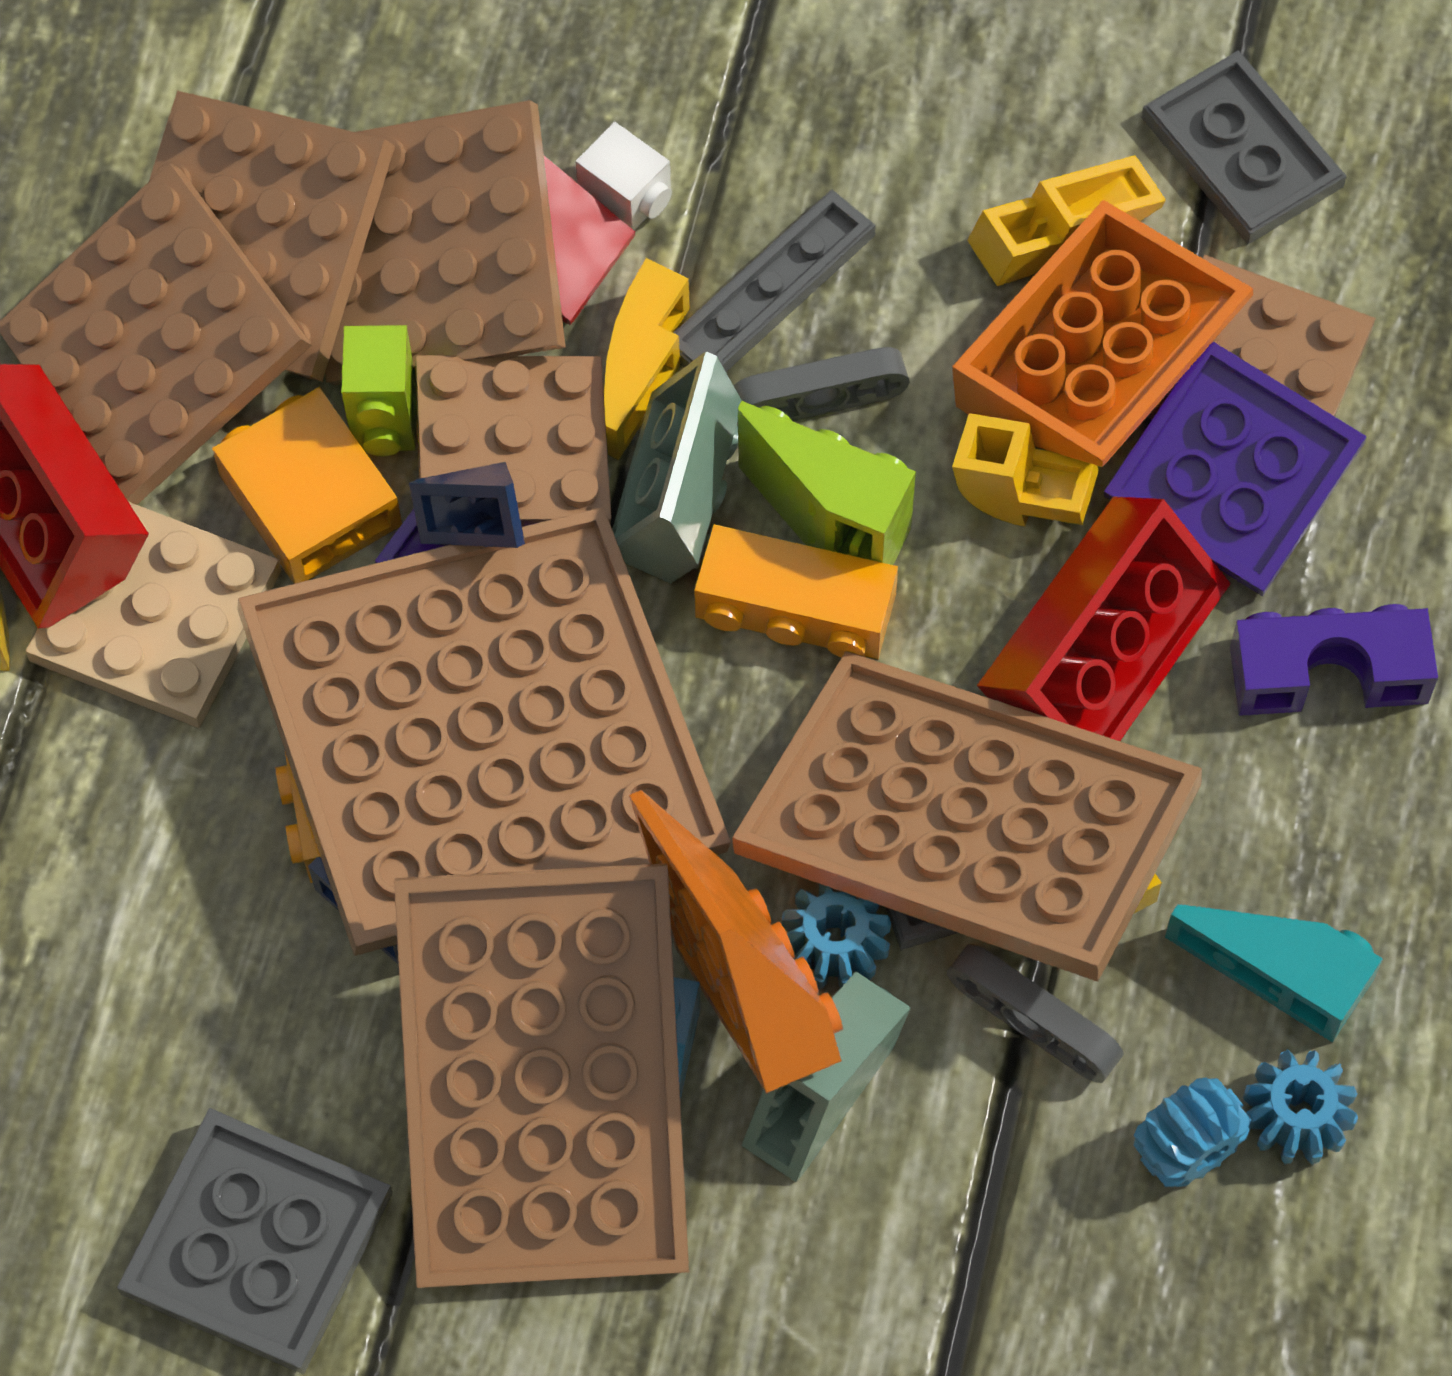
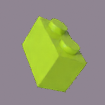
M407 325L344 326L341 393L349 430L364 451L372 455L389 456L396 454L398 451H415L416 386Z

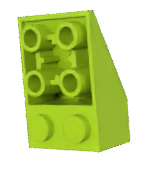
M741 401L738 406V467L804 544L894 565L912 527L916 471L907 468L901 460L890 454L876 453L874 455L852 446L844 437L826 429L815 431L795 423L779 409L770 406H761L759 408Z

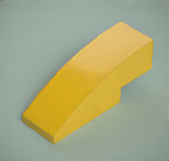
M1136 155L1040 181L1032 197L983 210L967 241L996 286H1000L1037 273L1102 200L1141 221L1161 209L1166 199Z
M648 258L644 260L626 293L614 324L606 360L604 407L608 455L617 460L620 459L641 427L651 392L674 376L680 367L679 336L674 334V332L690 309L689 279Z

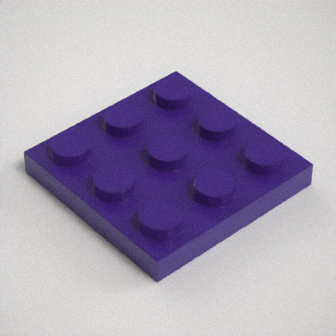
M1212 342L1179 379L1105 489L1104 497L1109 500L1113 496L1164 499L1221 571L1263 597L1365 444L1367 436L1217 343Z

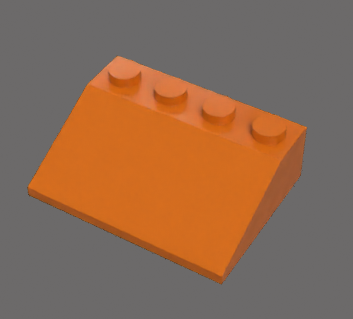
M1102 200L952 366L956 407L968 415L971 413L1029 423L1035 447L1103 467L1251 299L1253 288L1107 201Z
M642 790L630 794V801L649 863H667L671 935L675 948L694 979L700 982L702 992L765 1092L768 1093L841 1062L834 1036L835 1033L843 1030L838 1010L827 992L819 996L817 995L818 987L810 966L803 956L794 960V951L789 937L780 922L771 924L769 911L759 890L753 888L747 891L728 864Z

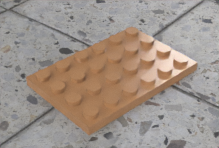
M845 651L733 835L734 854L1098 982L1201 786L1202 768Z
M667 863L395 878L394 891L417 1288L689 1272Z

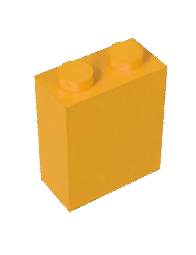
M320 387L304 396L295 395L286 399L271 415L251 426L244 425L232 430L223 438L220 444L212 448L221 479L273 555L279 559L280 565L293 584L312 579L402 525L397 496Z

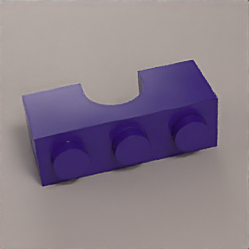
M1389 604L1380 606L1372 612L1345 613L1344 610L1338 608H1324L1316 610L1308 616L1282 617V615L1276 612H1260L1250 615L1246 619L1236 621L1230 644L1239 716L1302 712L1310 688L1308 671L1322 664L1340 665L1355 674L1362 686L1365 708L1429 704L1438 681L1428 608L1408 609L1405 605Z

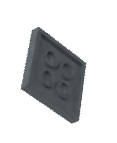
M209 1108L117 1289L122 1296L304 1375L393 1194L391 1185Z

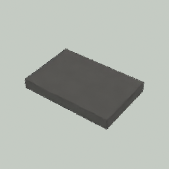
M1239 50L1143 106L1141 118L1248 245L1344 187L1347 177Z

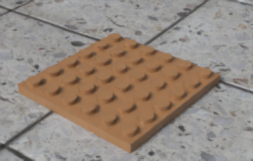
M604 507L524 526L522 531L525 544L518 548L448 545L238 598L237 610L354 956L397 944L395 878L650 864L629 797L630 794L640 790L716 855L728 851L731 844L729 835Z

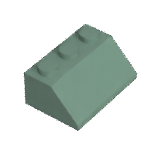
M707 351L651 392L612 528L626 564L670 584L692 569H698L702 566L710 535L707 532L711 517L720 507L727 490V482L722 479L726 462L732 457L738 447V406L742 400L718 357Z

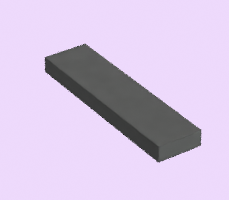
M831 189L674 332V334L679 336L680 365L683 368L707 351L718 357L724 370L727 372L875 236L876 225Z

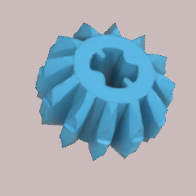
M819 884V897L800 889L795 895V904L798 909L785 910L781 921L782 926L788 931L787 935L795 955L794 960L803 956L811 970H815L814 978L818 990L824 988L829 976L838 977L840 987L849 980L852 972H858L868 980H871L876 974V965L873 960L886 959L889 954L890 944L883 938V936L890 932L891 922L888 915L875 914L879 904L862 898L857 900L856 896L845 892H833V888ZM829 928H840V936H845V940L830 941V932L826 933V930Z
M1288 1049L1280 1053L1278 1068L1266 1062L1261 1063L1255 1072L1258 1083L1247 1085L1243 1094V1100L1253 1107L1246 1112L1251 1119L1249 1128L1264 1129L1259 1137L1257 1146L1260 1148V1151L1270 1149L1276 1142L1284 1146L1281 1153V1160L1284 1164L1292 1163L1298 1149H1302L1305 1158L1312 1165L1320 1162L1323 1156V1147L1333 1152H1339L1346 1142L1343 1131L1353 1130L1358 1119V1115L1347 1107L1354 1102L1357 1096L1355 1086L1336 1085L1343 1072L1340 1063L1329 1066L1325 1071L1317 1068L1319 1054L1316 1050L1308 1052L1303 1065L1298 1064L1295 1056ZM1305 1101L1310 1104L1312 1109L1310 1111L1304 1108L1296 1114L1288 1106L1289 1104L1297 1106Z
M1198 1078L1189 1086H1181L1170 1097L1163 1098L1162 1103L1146 1114L1145 1121L1136 1128L1133 1146L1142 1156L1140 1160L1152 1176L1157 1175L1165 1187H1183L1190 1184L1196 1178L1202 1179L1210 1170L1220 1167L1222 1161L1229 1155L1235 1153L1237 1146L1247 1138L1251 1119L1242 1109L1243 1104L1231 1089L1227 1090L1218 1078Z

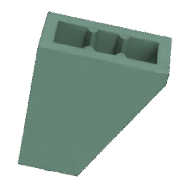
M855 972L832 997L843 1025V1030L834 1034L841 1062L768 1093L763 1089L741 1145L795 1182L805 1173L894 1049L911 1009L910 1006L894 997L886 989L879 987L858 972Z

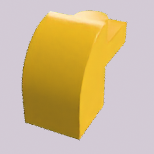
M971 413L968 415L952 465L958 489L968 502L994 518L1024 527L1026 526L1028 516L1083 525L1098 475L1097 465L1051 451L1035 449L1029 423Z

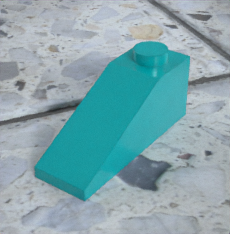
M1177 904L1171 913L1165 934L1166 939L1332 1043L1374 981L1383 958L1374 953L1372 946L1360 935L1349 930H1340L1339 932L1326 923Z

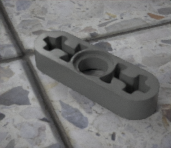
M881 347L752 375L738 381L733 386L742 401L759 408L761 406L774 407L784 412L794 421L889 400L904 392L909 386L910 380L901 352L896 348Z
M967 944L947 970V976L950 981L964 995L1088 1080L1103 1083L1123 1057L1122 1048L1107 1032L980 946Z

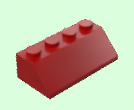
M0 364V568L37 628H49L123 582L129 574L149 533L39 364Z
M1113 496L977 686L987 698L1121 741L1231 583L1164 499Z

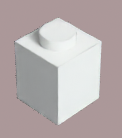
M616 122L575 161L577 183L633 230L647 217L650 219L657 217L667 206L671 198L670 161Z

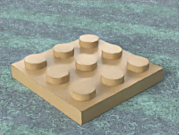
M129 502L149 535L126 579L53 626L37 629L25 652L29 661L200 729L247 638L237 610L238 598L272 590L282 571L281 565L277 558Z

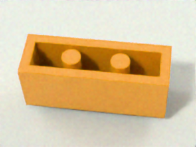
M714 524L694 590L695 618L704 619L710 626L723 631H737L743 628L764 633L771 640L784 645L794 646L803 642L825 647L832 654L841 658L845 651L863 657L879 660L896 596L898 566Z

